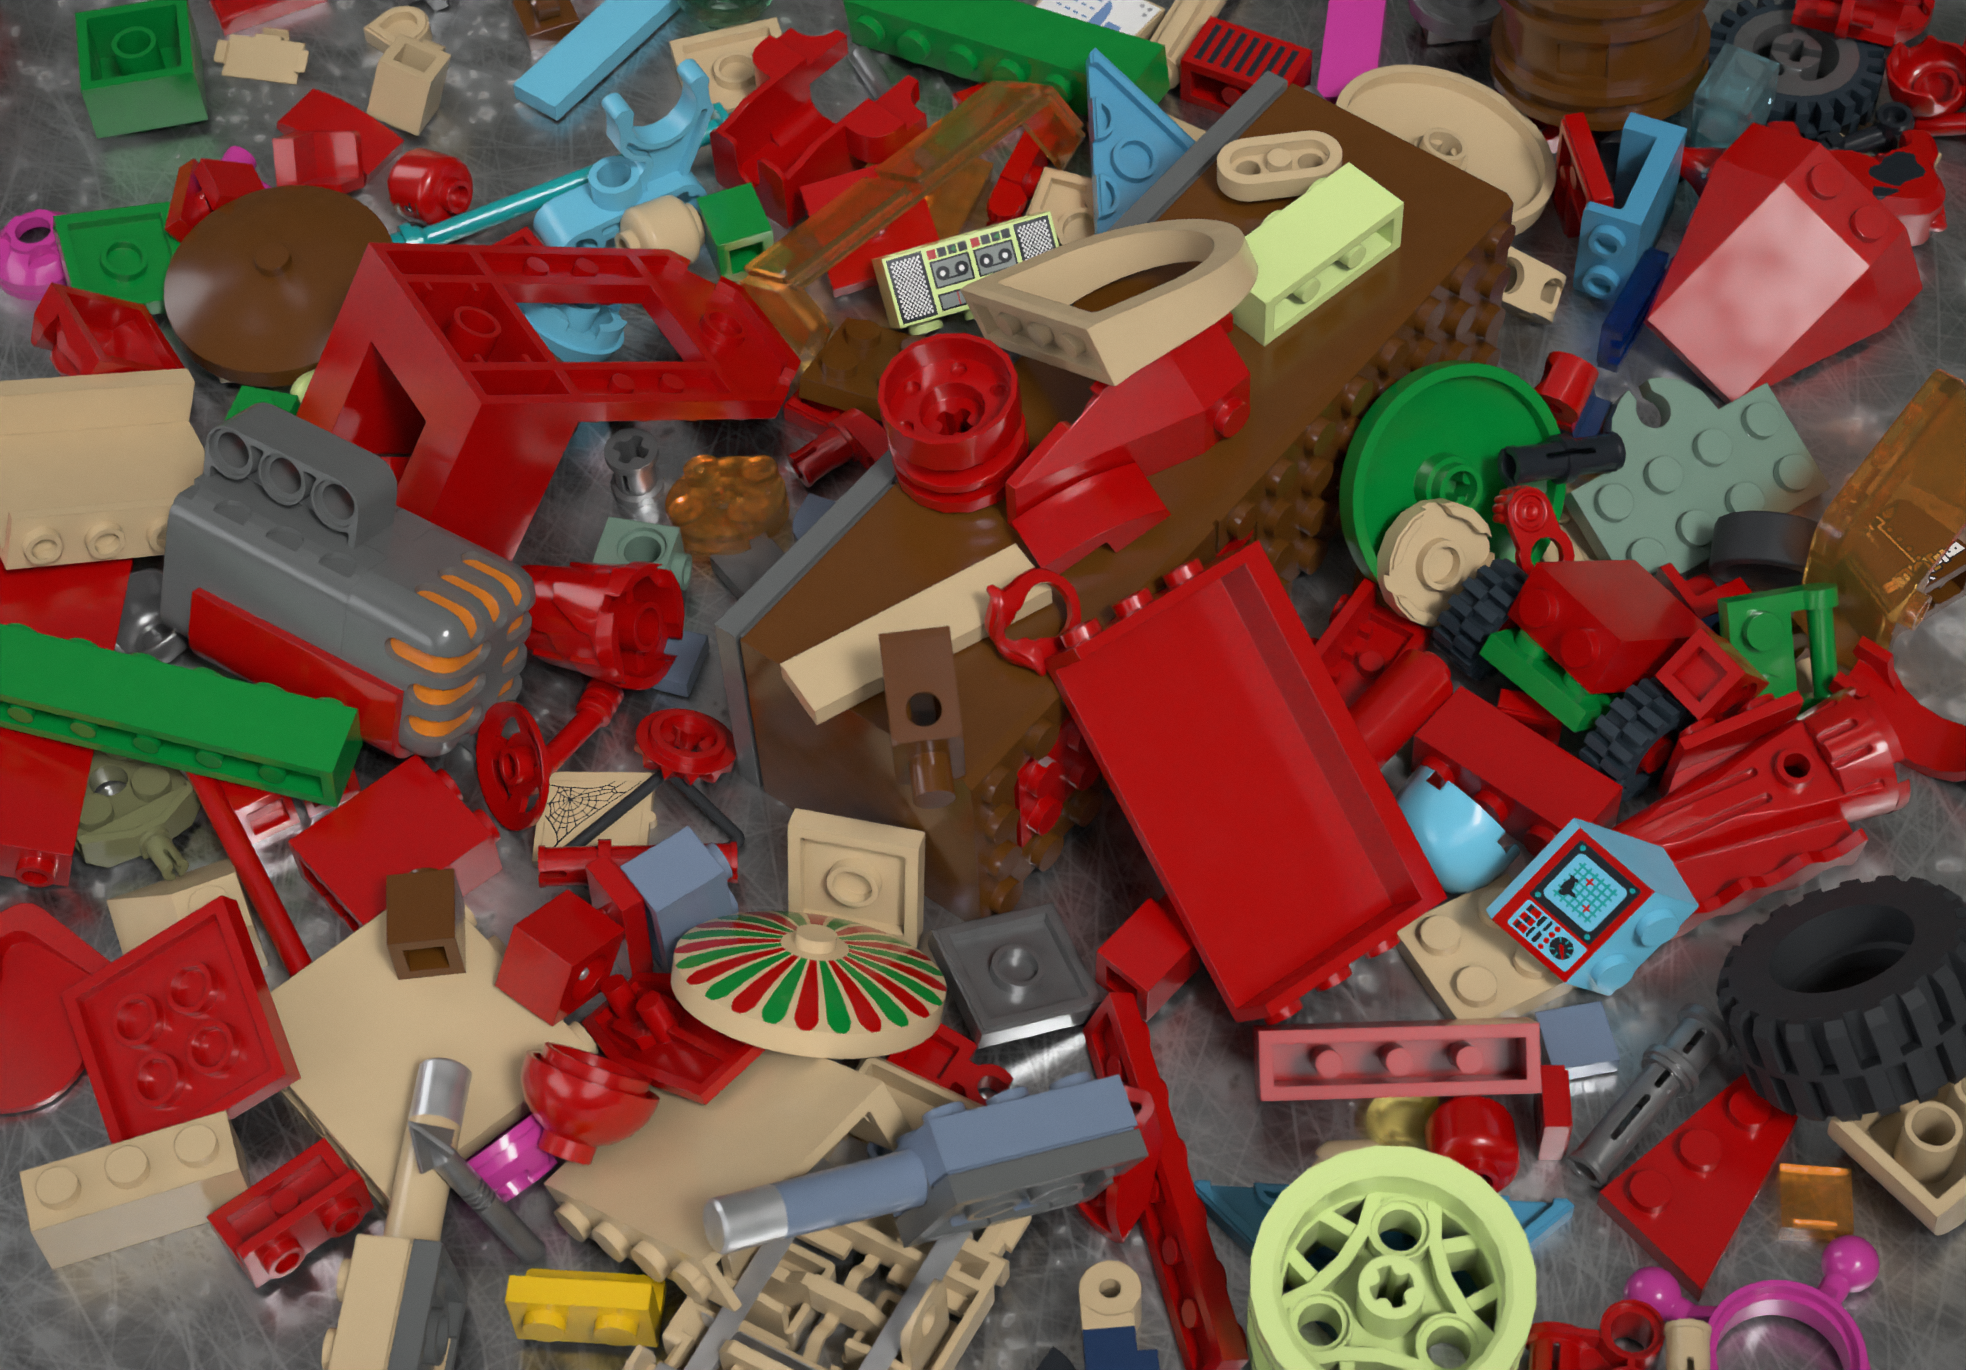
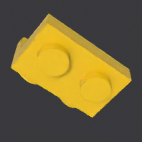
M531 1268L526 1271L525 1276L509 1275L505 1304L517 1339L543 1342L595 1343L612 1346H637L639 1344L645 1347H658L667 1286L665 1279L662 1282H657L648 1275Z

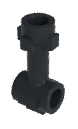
M1888 102L1876 110L1872 126L1843 137L1839 132L1833 134L1826 132L1815 136V141L1821 143L1827 150H1852L1863 154L1872 150L1875 155L1878 153L1886 154L1900 148L1898 143L1902 132L1913 129L1915 119L1913 118L1912 111L1906 105L1899 102Z

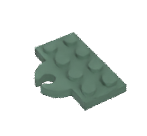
M1657 377L1647 379L1638 387L1642 398L1653 403L1659 410L1661 416L1659 428H1652L1641 422L1636 412L1637 399L1629 390L1626 391L1613 403L1603 424V434L1611 431L1616 432L1624 442L1626 458L1623 467L1616 472H1605L1571 491L1565 496L1564 503L1598 560H1636L1656 578L1658 567L1669 562L1674 565L1681 575L1708 560L1711 553L1714 526L1720 516L1732 512L1751 510L1788 514L1823 494L1831 486L1768 383L1718 409L1703 391L1685 381Z

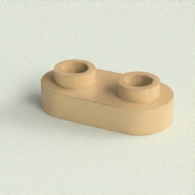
M1310 130L1234 140L1225 145L1218 154L1217 184L1221 191L1230 198L1245 202L1301 196L1307 192L1316 180L1322 177H1329L1342 167V148L1332 136L1320 131Z

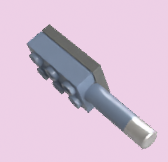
M1080 1072L1055 1081L1049 1086L1050 1091L1030 1095L1027 1087H1016L990 1097L986 1101L987 1106L966 1111L963 1102H953L934 1108L922 1116L924 1124L919 1129L910 1131L896 1140L898 1148L891 1154L710 1198L703 1210V1224L709 1244L716 1252L724 1255L892 1213L893 1217L899 1216L895 1222L903 1246L907 1248L1090 1201L1114 1183L1112 1177L1126 1174L1149 1156L1139 1128L1134 1129L1138 1124L1120 1075L1092 1081L1089 1072Z

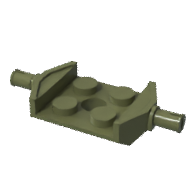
M94 750L75 848L86 863L107 868L139 856L144 860L150 857L162 873L163 878L167 881H173L176 877L172 869L174 868L179 877H181L188 870L189 863L175 847L172 839L192 826L202 804L190 781L186 780L180 770ZM108 781H120L126 784L122 791L114 795L105 796L94 793L98 786Z

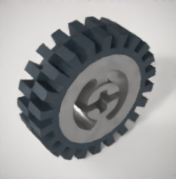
M1743 0L1737 4L1736 13L1728 8L1721 14L1720 23L1714 22L1711 28L1708 76L1700 93L1705 92L1703 102L1707 110L1715 108L1714 119L1720 125L1732 120L1730 133L1737 137L1753 122L1767 126V123L1774 121L1794 122L1799 128L1801 137L1815 141V136L1826 132L1830 134L1839 132L1846 136L1856 132L1859 124L1865 126L1867 122H1870L1871 114L1875 111L1885 71L1884 46L1851 37L1841 40L1834 38V33L1791 24L1796 0H1781V4H1775L1774 0H1758L1757 7L1749 0ZM1768 64L1767 71L1761 68V66ZM1817 72L1823 75V78L1816 79Z

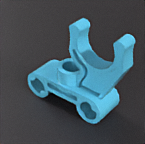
M686 59L678 65L677 72L683 82L682 95L671 112L656 123L646 126H633L634 112L619 93H611L602 100L601 105L605 110L607 121L606 135L624 156H609L599 160L589 170L588 183L551 199L537 211L533 227L546 246L606 248V241L620 233V220L626 209L665 195H673L684 203L693 205L698 211L696 198L705 196L707 193L690 169L713 114L714 107L709 95L710 79L694 59Z

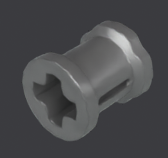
M637 428L623 429L613 434L606 441L604 456L607 466L614 472L610 485L616 501L625 507L635 509L657 502L665 489L664 478L660 474L659 468L655 465L659 457L657 440L651 433ZM640 446L642 448L643 458L641 457ZM626 479L628 480L629 491L627 488Z

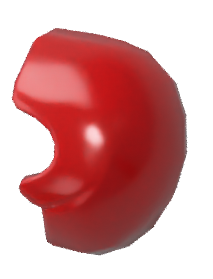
M1933 35L1926 36L1920 44L1913 47H1906L1902 41L1894 45L1885 61L1888 89L1893 102L1906 105L1912 111L1913 117L1920 120L1944 117L1966 106V50L1961 45L1942 40L1938 41Z

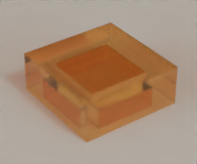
M1780 1163L1776 1175L1778 1240L1830 1243L1837 1237L1854 1234L1852 1169Z

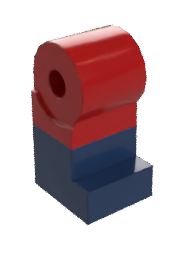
M1553 351L1548 354L1541 381L1534 390L1548 405L1561 434L1567 433L1573 438L1603 434V424L1613 404L1611 401L1596 397L1594 385L1598 379L1599 372L1591 363L1581 357L1563 351Z

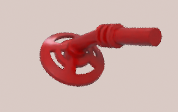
M591 678L575 707L577 714L547 745L544 743L534 718L521 704L514 701L498 702L487 710L477 736V771L485 801L501 825L513 831H520L533 827L539 821L546 807L551 774L555 773L598 728L609 725L618 705H620L624 697L623 690L620 687ZM515 717L520 732L514 733L507 740L501 736L506 723ZM502 778H503V780H504V782H505V785H506V787H507L509 793L511 794V797H510V798H509V796H508V794H507V792H506V790H505V787H504L503 782H502ZM539 793L535 806L529 812H525L529 796Z

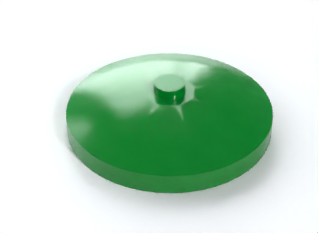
M1467 360L1436 362L1421 367L1395 382L1374 402L1354 433L1344 460L1340 480L1339 506L1342 530L1351 556L1362 574L1367 579L1376 583L1378 591L1381 592L1377 581V555L1385 533L1401 512L1422 500L1444 498L1474 509L1489 526L1492 538L1488 537L1490 543L1489 552L1495 553V559L1500 558L1503 561L1504 558H1507L1516 564V549L1507 526L1493 521V515L1496 514L1492 511V506L1496 504L1494 498L1500 495L1501 489L1508 487L1503 483L1498 473L1497 460L1499 452L1505 446L1544 443L1549 436L1561 434L1548 405L1527 382L1505 369ZM1551 480L1518 484L1538 488L1545 493L1559 523L1565 500L1566 484L1557 485L1551 482ZM1540 538L1532 547L1531 560L1534 566L1536 562L1541 560L1550 545L1551 540L1548 538Z

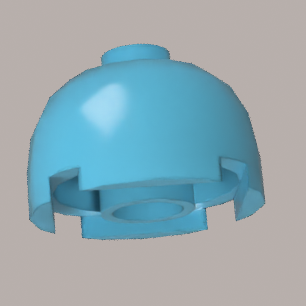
M1420 765L1401 786L1395 799L1443 890L1451 894H1466L1488 886L1502 875L1520 855L1519 847L1514 843L1502 848L1497 841L1506 831L1475 801L1450 781H1447L1440 790L1428 783L1426 780L1434 773V770Z

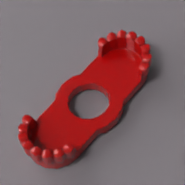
M1528 485L1508 486L1506 489L1500 490V495L1494 498L1496 504L1492 506V511L1496 513L1493 515V521L1507 526L1516 549V565L1530 575L1534 568L1531 560L1532 547L1540 538H1548L1555 544L1559 554L1558 561H1574L1573 544L1568 535L1561 530L1552 505L1545 493L1538 488Z

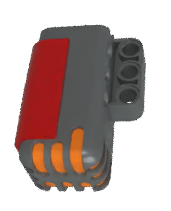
M261 402L248 407L215 426L208 433L203 474L194 479V485L176 496L170 508L167 521L160 618L164 626L189 638V646L194 654L251 684L258 682L271 683L289 693L314 699L330 697L341 701L344 706L358 709L362 741L397 758L404 759L412 754L435 758L448 754L455 748L457 743H463L476 733L485 719V713L492 705L504 701L515 702L522 690L523 680L519 673L526 666L527 647L523 642L530 636L532 627V616L528 610L536 602V591L532 577L520 565L397 506V480L393 470L382 458L277 406Z

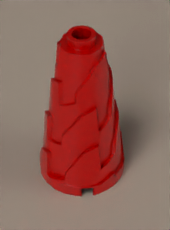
M633 561L629 564L570 562L569 566H521L532 577L536 591V602L528 610L532 616L531 634L523 643L527 647L528 653L533 654L548 664L581 672L620 688L633 690L649 689L658 684L667 675L677 655L664 653L668 638L682 640L685 614L680 585L671 570L657 568L662 564L648 561Z

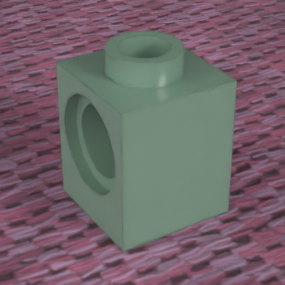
M608 516L592 563L629 564L633 561L659 563L662 565L657 568L673 572L682 591L688 588L692 573L691 554L684 553L680 527Z

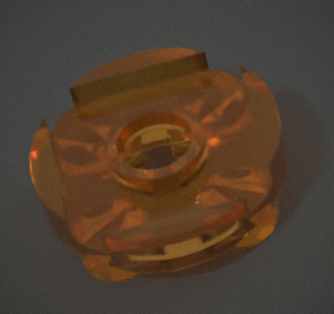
M704 454L693 457L685 463L683 467L684 475L673 484L665 501V511L669 525L680 527L685 548L693 553L704 556H711L712 554L735 555L752 549L750 539L760 536L765 531H767L768 538L770 539L784 526L790 512V500L785 481L779 473L776 461L766 455L716 458L712 455ZM729 503L726 509H718L721 505Z

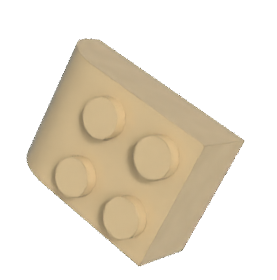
M1966 1077L1956 1085L1950 1082L1938 1089L1937 1096L1921 1104L1918 1100L1899 1106L1900 1112L1882 1117L1878 1112L1863 1115L1860 1121L1842 1122L1836 1116H1833L1828 1126V1136L1935 1235L1946 1234L1966 1221Z

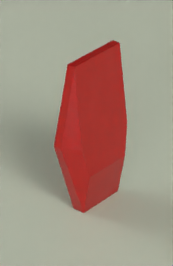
M637 972L628 981L622 974L608 977L600 986V990L606 1000L581 1022L607 1059L628 1066L648 1076L652 1080L651 1086L707 1105L766 1050L720 1033L690 1014L673 993L671 973Z

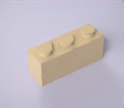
M226 1110L19 1172L30 1231L52 1270L208 1223V1215L252 1186L244 1150Z

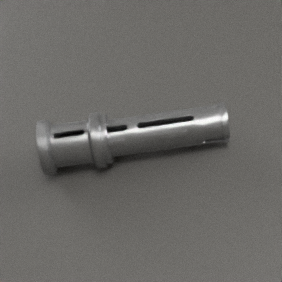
M1696 1003L1685 1004L1677 1014L1678 1024L1661 1044H1652L1645 1050L1641 1062L1642 1072L1608 1109L1607 1113L1587 1135L1581 1145L1568 1156L1567 1162L1569 1167L1580 1179L1594 1187L1601 1188L1608 1180V1176L1623 1161L1638 1141L1645 1136L1648 1129L1674 1098H1683L1686 1095L1692 1094L1700 1083L1698 1075L1716 1054L1722 1055L1729 1051L1733 1046V1042L1725 1022L1715 1013ZM1689 1044L1693 1045V1049L1688 1054L1683 1052ZM1639 1107L1641 1109L1640 1112L1619 1137L1613 1140L1611 1138L1612 1134L1633 1109Z

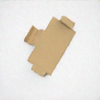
M263 27V34L255 33V37L230 34L229 42L219 40L216 46L214 61L224 65L222 76L297 85L298 74L304 73L306 70L309 52L304 50L305 43L289 41V30Z

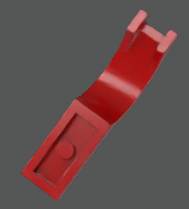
M1862 636L1852 651L1858 659L1857 663L1848 676L1841 671L1837 673L1828 687L1830 691L1834 694L1847 687H1855L1857 690L1853 697L1856 700L1869 695L1879 705L1892 725L1903 750L1905 760L1898 763L1928 777L1952 782L1966 781V726L1942 718L1921 705L1902 685L1894 669V655L1867 637Z

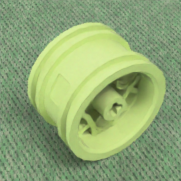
M1379 1145L1339 1153L1307 1169L1283 1190L1261 1223L1251 1255L1250 1290L1247 1308L1246 1338L1251 1369L1517 1370L1536 1309V1267L1526 1233L1508 1203L1481 1176L1448 1157L1415 1147ZM1384 1231L1400 1232L1414 1236L1417 1244L1406 1251H1395L1382 1243L1379 1236ZM1323 1246H1327L1339 1253L1319 1273L1306 1260ZM1466 1270L1479 1291L1465 1299L1451 1272ZM1289 1284L1293 1290L1283 1295L1286 1285ZM1490 1320L1491 1329L1484 1323L1485 1321ZM1322 1321L1331 1325L1339 1337L1329 1345L1316 1346L1304 1340L1299 1330L1309 1322ZM1439 1343L1452 1344L1464 1354L1466 1362L1460 1367L1453 1369L1442 1368L1434 1364L1429 1358L1427 1350Z

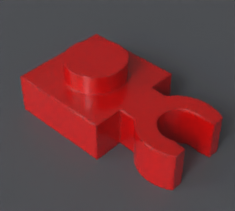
M940 1023L936 1032L924 1042L910 1049L890 1054L887 1058V1061L983 1106H987V1099L979 1094L978 1089L987 1087L995 1090L997 1093L1009 1090L1013 1081L1010 1073L998 1065L982 1064L978 1066L973 1063L972 1059L977 1050L976 1043Z

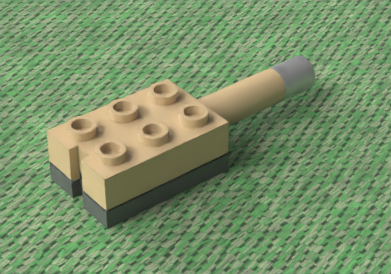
M430 1058L423 1061L419 1065L408 1118L409 1121L454 1129L451 1146L456 1151L458 1149L472 1078V1072L461 1062L447 1058ZM408 1122L383 1236L357 1234L352 1259L345 1258L341 1262L337 1277V1299L342 1303L337 1328L330 1327L324 1338L322 1347L323 1370L454 1369L468 1294L443 1241H440L450 1185L434 1168L424 1174H420Z

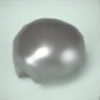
M148 568L130 573L115 651L125 654L145 653L163 663H169L189 647L188 637L164 626L161 621L162 570Z

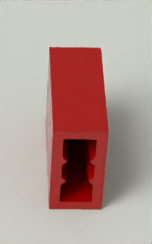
M1636 560L1536 562L1507 613L1516 624L1590 694L1625 692L1632 684L1637 687L1641 679L1655 677L1654 675L1700 627L1716 634Z
M416 754L288 841L301 878L352 934L386 910V875L405 874L418 868H434L438 870L454 868L462 896L464 897L503 870L496 843L501 840V836L493 821L482 809L477 808L472 812L461 801L463 796L460 789L444 769L439 768L434 772Z

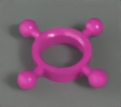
M1844 1235L1835 1238L1825 1247L1821 1257V1268L1824 1277L1817 1288L1795 1281L1765 1280L1739 1288L1728 1295L1717 1306H1699L1681 1296L1679 1283L1670 1272L1660 1267L1647 1266L1636 1270L1629 1276L1624 1285L1623 1300L1636 1299L1648 1303L1660 1313L1664 1321L1695 1319L1708 1323L1712 1328L1710 1338L1711 1370H1719L1716 1353L1717 1346L1724 1335L1734 1326L1747 1319L1765 1315L1794 1318L1816 1329L1836 1350L1843 1370H1871L1861 1331L1851 1315L1844 1309L1842 1303L1849 1293L1863 1291L1873 1284L1879 1273L1880 1262L1875 1248L1867 1240L1855 1235Z

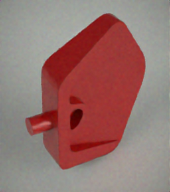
M20 903L0 912V1114L18 1113L46 1105L63 1094L85 1069V1065L61 993L111 963L47 911L32 903Z

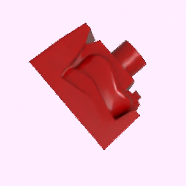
M51 282L34 312L30 342L33 347L51 351L49 359L60 377L185 368L143 304Z

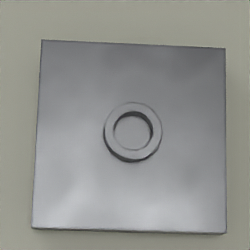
M1053 902L931 929L928 946L978 1049L1088 1023L1103 1002Z

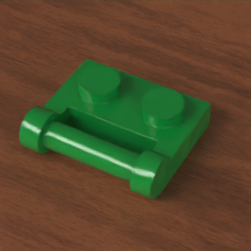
M1810 583L1717 599L1721 637L1726 638L1770 682L1758 696L1772 693L1777 699L1797 690L1791 612L1806 610L1813 691L1800 693L1804 703L1797 716L1833 695L1828 687L1838 673L1833 607L1839 605L1838 585L1836 583Z

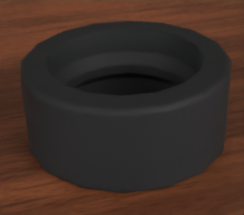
M1753 510L1732 512L1720 516L1715 523L1709 569L1714 576L1726 582L1741 577L1750 589L1760 591L1810 583L1831 582L1837 536L1828 526L1798 515Z

